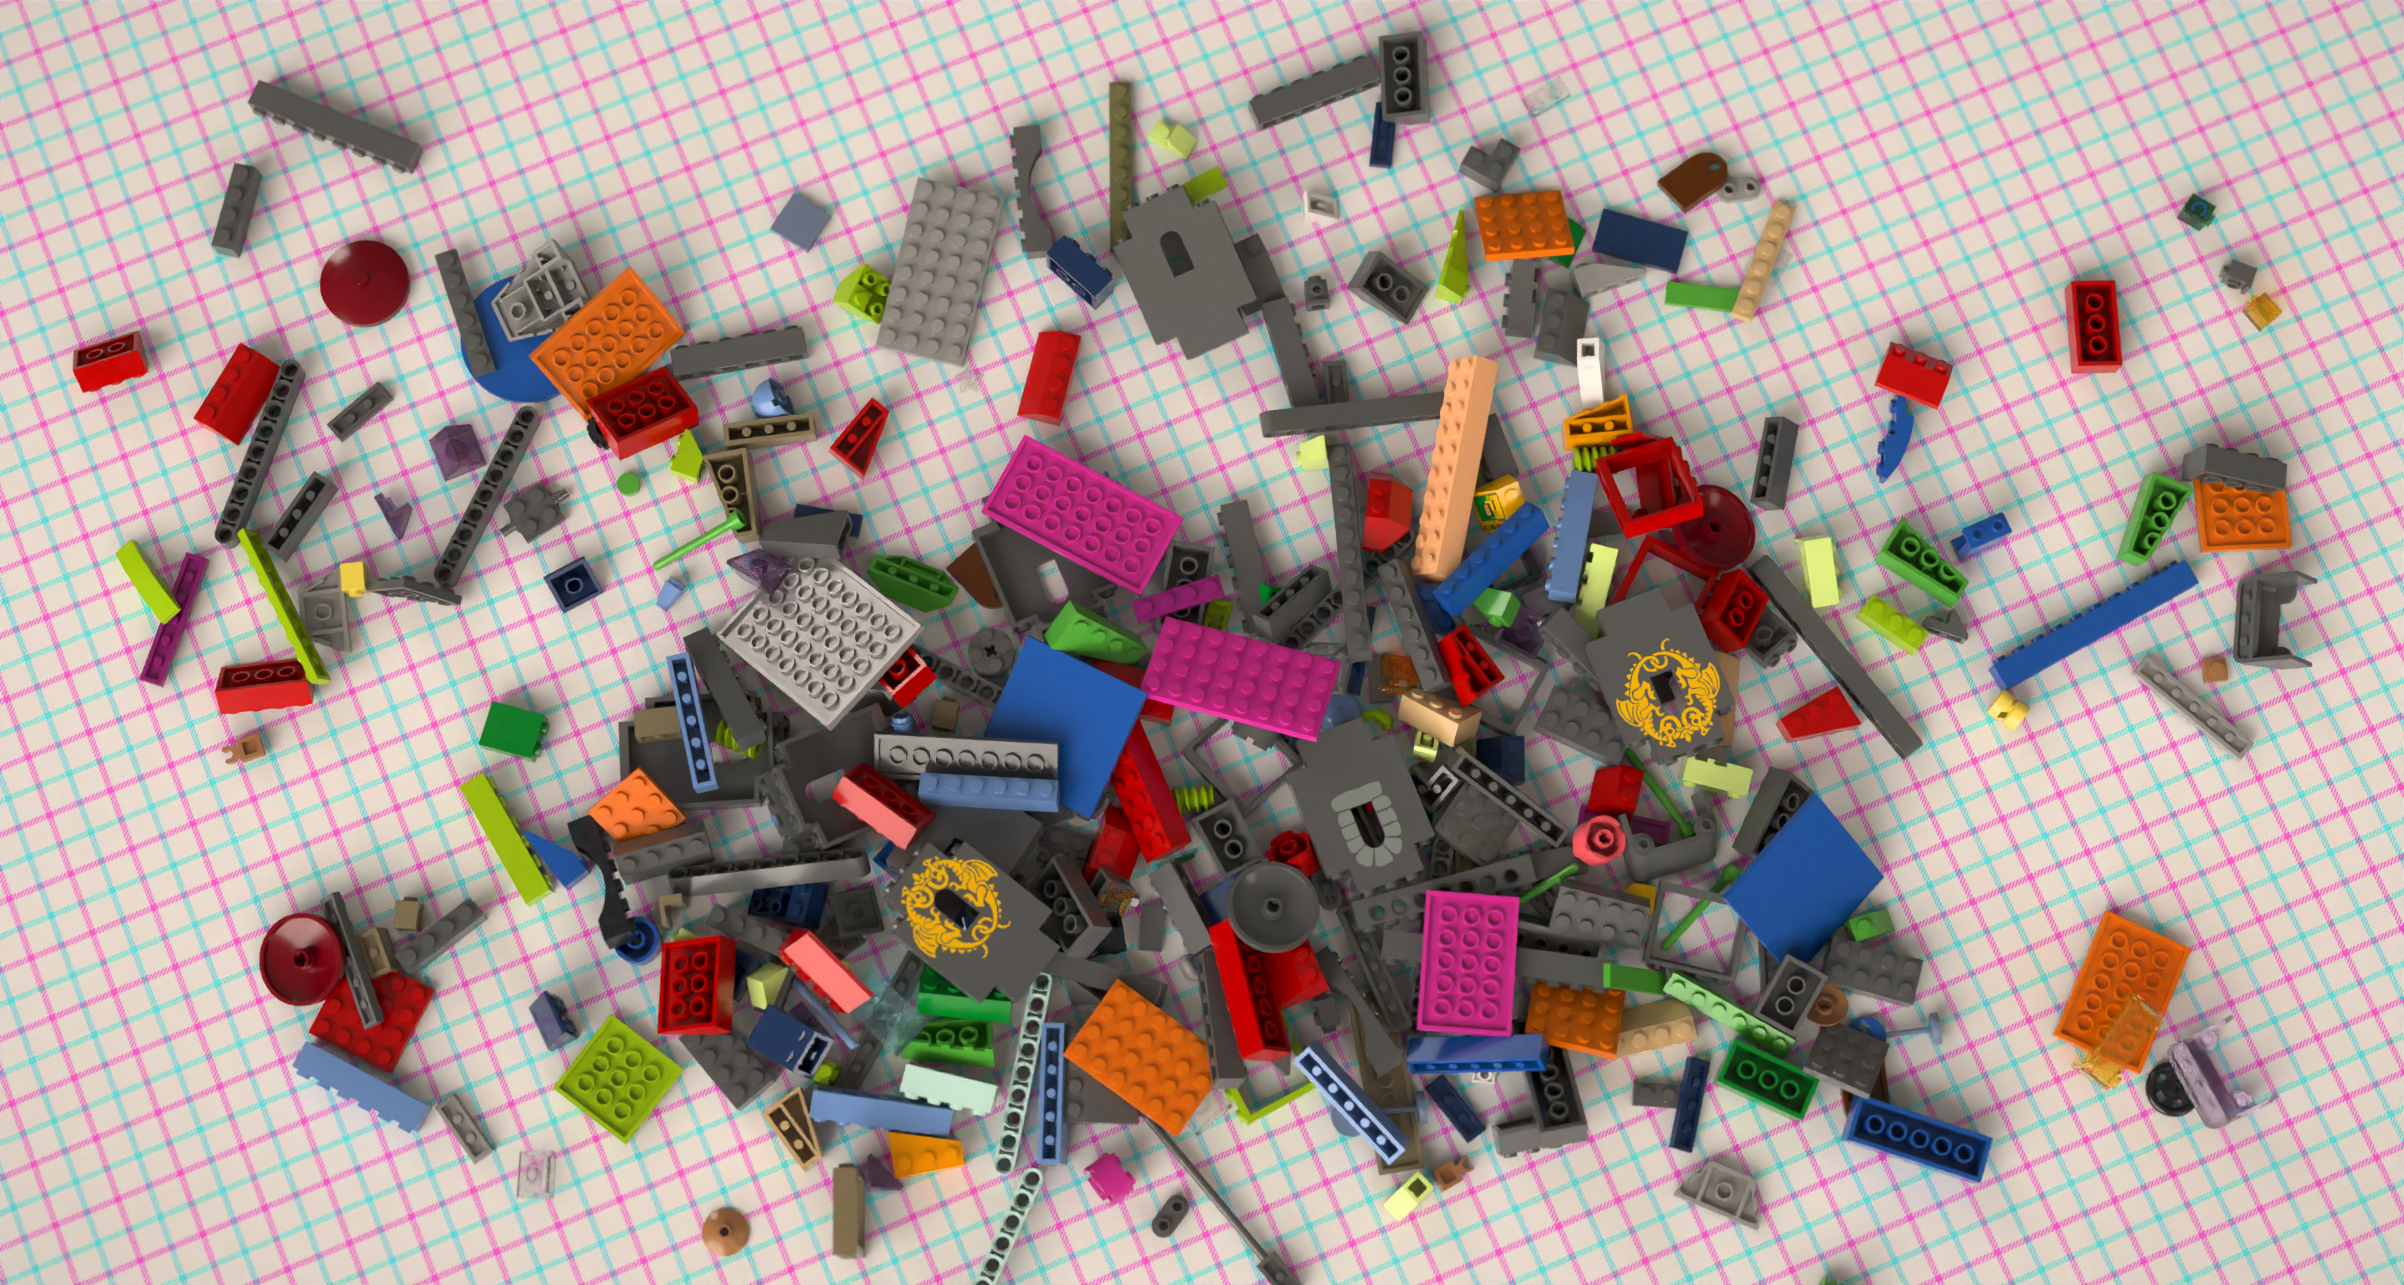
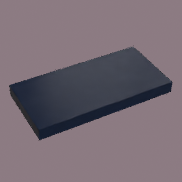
M1603 208L1591 251L1677 274L1688 232Z

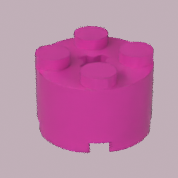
M1114 1152L1111 1155L1108 1153L1103 1154L1083 1169L1084 1174H1090L1091 1177L1088 1179V1182L1103 1201L1105 1199L1110 1201L1109 1207H1113L1134 1191L1133 1185L1136 1183L1133 1176L1128 1171L1125 1173L1120 1167L1122 1162Z

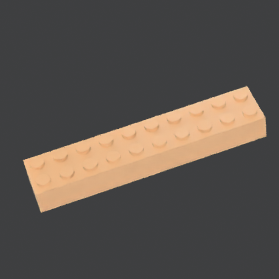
M1478 355L1453 359L1448 368V380L1444 389V401L1440 410V422L1436 431V443L1432 453L1428 485L1423 499L1424 506L1419 520L1420 527L1415 541L1416 548L1411 562L1412 576L1430 582L1446 580L1461 565L1499 364Z

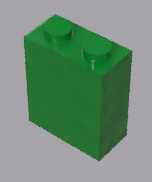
M492 701L478 745L486 750L535 763L536 758L541 756L543 750L542 738L543 735L546 736L548 734L550 723L545 715Z

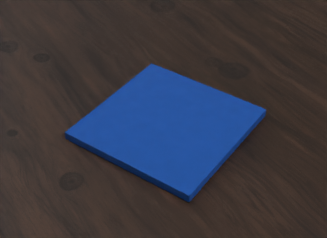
M1028 636L983 737L1058 741V780L1061 791L1059 804L1092 819L1149 693L1063 651L1051 649L1050 645L1032 636Z
M1813 793L1721 897L1778 963H1780L1786 951L1809 963L1884 876L1819 796Z

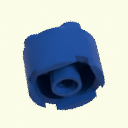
M635 916L633 919L637 930L633 932L636 938L642 940L641 944L639 945L631 941L616 947L615 951L626 962L632 965L644 966L655 960L662 949L663 937L659 929L649 919Z

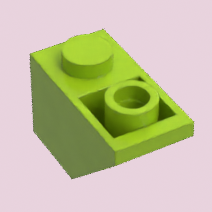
M685 429L684 434H680L676 445L678 451L676 456L672 455L669 468H671L673 476L699 484L706 463L690 430Z

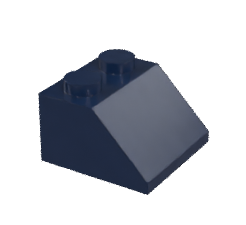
M1496 736L1476 740L1477 759L1512 785H1523L1525 782L1524 736Z

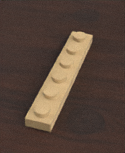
M1775 200L1730 316L1752 323L1796 207Z

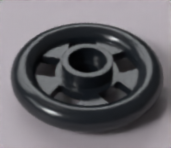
M2170 1061L2161 1063L2152 1069L2146 1080L2145 1091L2149 1103L2156 1111L2165 1116L2180 1117L2188 1114L2196 1107L2200 1099L2201 1087L2196 1074L2188 1066ZM2174 1071L2183 1074L2182 1081L2173 1077ZM2161 1074L2167 1078L2162 1085L2156 1081ZM2171 1085H2175L2177 1087L2176 1093H2173L2171 1091ZM2185 1085L2191 1086V1096L2184 1095ZM2162 1091L2163 1096L2166 1098L2162 1103L2156 1096V1093ZM2181 1099L2183 1106L2174 1108L2172 1101Z

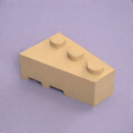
M1414 688L1402 695L1397 718L1453 748L1477 734L1483 710L1471 706L1463 709L1459 702Z
M799 1085L763 1112L762 1115L802 1170L806 1172L824 1159V1155L813 1120L809 1117L810 1110L803 1088Z

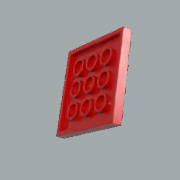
M344 971L339 986L325 1000L308 1033L392 1074L436 991L399 972H390L376 979L370 978L385 1021L372 1029L365 1030Z

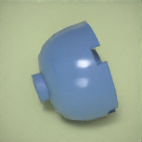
M772 377L759 384L753 393L752 400L754 406L752 410L758 418L762 417L764 419L793 415L795 410L789 395L786 397L783 395L781 390L784 388Z
M1346 691L1333 692L1321 728L1327 730L1361 717L1363 711L1360 702L1354 695Z

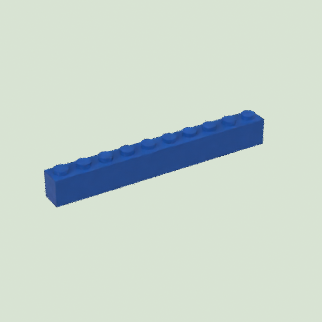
M2175 560L2164 566L2165 571L2160 574L2155 571L2145 577L2147 581L2141 584L2136 581L2126 587L2127 592L2122 595L2116 592L2107 598L2109 602L2103 605L2098 602L2088 608L2089 613L2083 616L2081 613H2078L2069 619V624L2063 626L2060 623L2050 629L2051 634L2045 637L2043 634H2040L2031 640L2032 644L2026 648L2024 645H2020L2011 651L2013 655L2007 658L2002 655L1992 661L1994 665L1989 669V672L2001 691L2003 689L2009 690L2188 591L2199 583L2185 560L2179 563Z

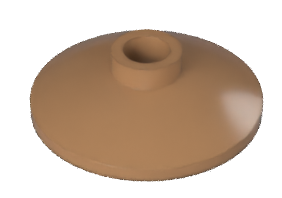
M1824 984L1806 1018L1820 1026H1832L1841 1022L1848 1012V1000L1845 994L1837 987ZM1826 1007L1828 1010L1824 1011L1821 1008Z
M720 1209L709 1215L704 1222L702 1238L706 1247L714 1254L720 1256L734 1255L746 1245L749 1238V1226L746 1219L739 1212L732 1209ZM726 1227L728 1228L729 1233L727 1236L723 1237L720 1234V1231L722 1228Z

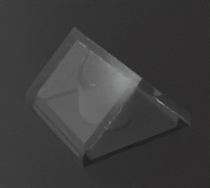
M552 1150L520 1151L517 1198L554 1199L557 1152Z

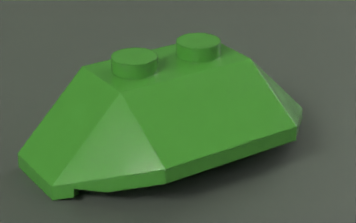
M876 555L867 569L868 575L885 597L926 613L950 606L959 591V587L954 584L946 572L906 556L889 555L883 557L882 555Z

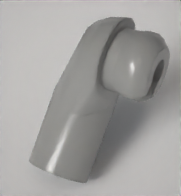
M1183 955L1179 961V969L1186 979L1198 982L1197 970L1192 963L1193 958L1189 955Z

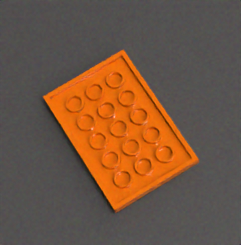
M628 266L528 356L587 422L588 419L592 418V413L586 404L587 399L637 378L686 332L635 271Z
M2105 910L2052 1036L2139 1075L2191 948Z
M1118 978L1063 1053V1056L1175 1137L1179 1135L1212 1088L1206 1042Z

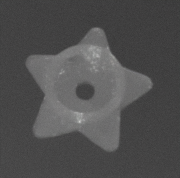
M967 365L965 371L955 375V378L961 383L960 392L963 393L968 389L978 392V382L984 375L976 373L970 365Z

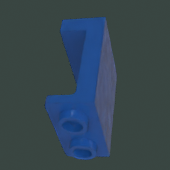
M2000 512L1963 528V535L1951 540L1950 543L1961 562L2000 545L2012 533V530L2004 513Z

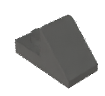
M1954 608L1948 613L1946 623L1943 622V619L1936 616L1926 617L1921 623V627L1930 632V634L1959 644L1966 642L1969 636Z

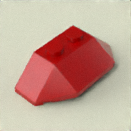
M1369 472L1361 550L1385 552L1389 546L1397 542L1409 531L1413 490L1393 474Z
M1110 804L1105 808L1081 872L1088 886L1092 883L1100 867H1104L1130 880L1141 849L1132 832L1128 818L1122 809Z

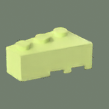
M1822 534L1794 538L1795 545L1800 544L1801 557L1798 558L1799 565H1803L1804 578L1802 580L1809 605L1812 608L1840 604L1839 598L1842 597V591L1836 580V576L1839 575V569L1833 558V554L1836 552L1834 541L1831 540V537Z
M1685 755L1678 780L1683 781V786L1696 789L1697 785L1705 786L1707 792L1718 794L1719 790L1728 792L1727 797L1741 799V796L1748 795L1753 769L1696 755L1687 758Z

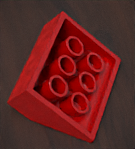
M666 366L586 400V404L609 447L620 461L682 434L685 429L691 430L700 426L698 407Z
M722 935L662 943L657 1034L714 1035L732 1032L736 941Z
M1309 939L1297 948L1287 952H1265L1281 1011L1330 990Z

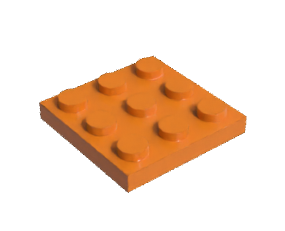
M640 766L588 810V813L617 843L676 827L687 816Z

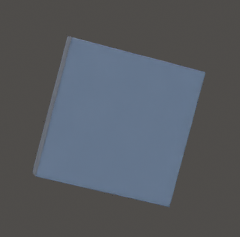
M793 193L770 230L808 253L832 216Z

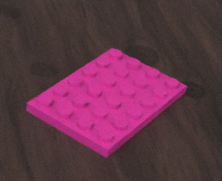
M1426 890L1417 1030L1511 1037L1520 897Z

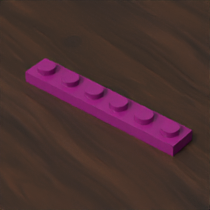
M186 552L172 590L181 610L166 624L160 622L139 680L159 687L164 686L208 568L209 559Z

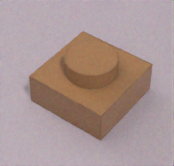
M2226 658L2203 659L2201 661L2204 683L2226 682L2229 680Z

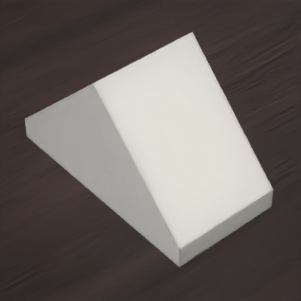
M1309 191L1303 192L1304 223L1338 220L1335 198Z

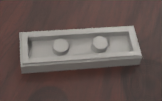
M456 1094L451 1095L435 1107L475 1165L495 1151Z

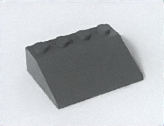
M1067 1029L1066 1049L1081 1029ZM1066 1058L1065 1123L1139 1124L1138 1109Z

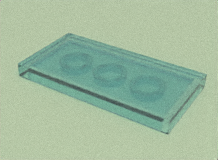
M869 967L860 976L859 980L874 995L850 1013L894 1055L898 1056L929 1022Z

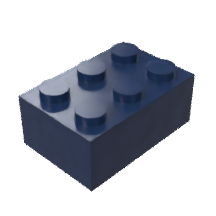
M1063 235L1046 253L1047 268L1095 311L1114 292L1113 274L1106 267L1101 268L1096 263L1097 260L1089 252L1085 254L1075 239H1069Z

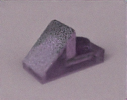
M383 493L374 496L394 535L399 540L402 539L413 508L409 503L396 508L391 497L386 498Z

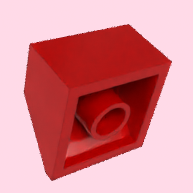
M1626 765L1596 770L1586 810L1614 818L1625 813L1628 822H1631L1637 808L1644 770Z

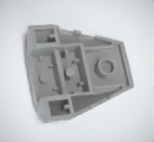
M554 239L536 249L530 255L531 259L524 267L521 266L517 271L518 274L511 283L508 282L491 302L509 342L555 332L592 299L574 261Z

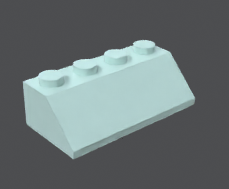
M910 1062L906 1064L900 1092H904V1097L918 1100V1096L928 1098L927 1103L940 1105L941 1102L949 1103V1108L963 1111L964 1107L973 1109V1114L986 1117V1113H992L1001 1084Z

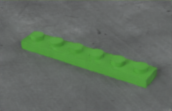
M1676 969L1673 970L1663 986V991L1783 1058H1785L1796 1041V1036L1793 1037L1753 1015V1012Z

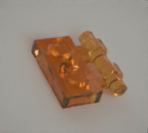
M1387 653L1381 655L1380 677L1389 678V683H1381L1379 692L1387 693L1388 696L1403 695L1417 688V682H1421L1411 657ZM1398 680L1408 681L1407 687L1398 686Z

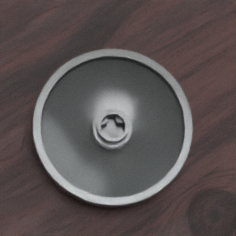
M1262 862L1244 870L1233 882L1226 903L1228 920L1236 935L1252 948L1268 953L1287 952L1303 944L1316 927L1320 911L1316 890L1309 879L1296 868L1279 862Z

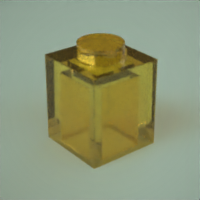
M2263 293L2260 297L2255 294L2246 302L2247 307L2242 311L2259 332L2282 313L2281 309L2266 293Z

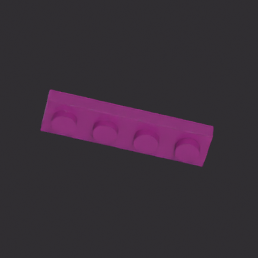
M1216 574L1131 601L1139 625L1223 598L1225 594L1219 576Z
M1581 804L1576 827L1604 814L1586 810L1587 805ZM1633 815L1631 822H1628L1632 835L1646 833L1652 838L1654 844L1661 846L1667 844L1671 823Z

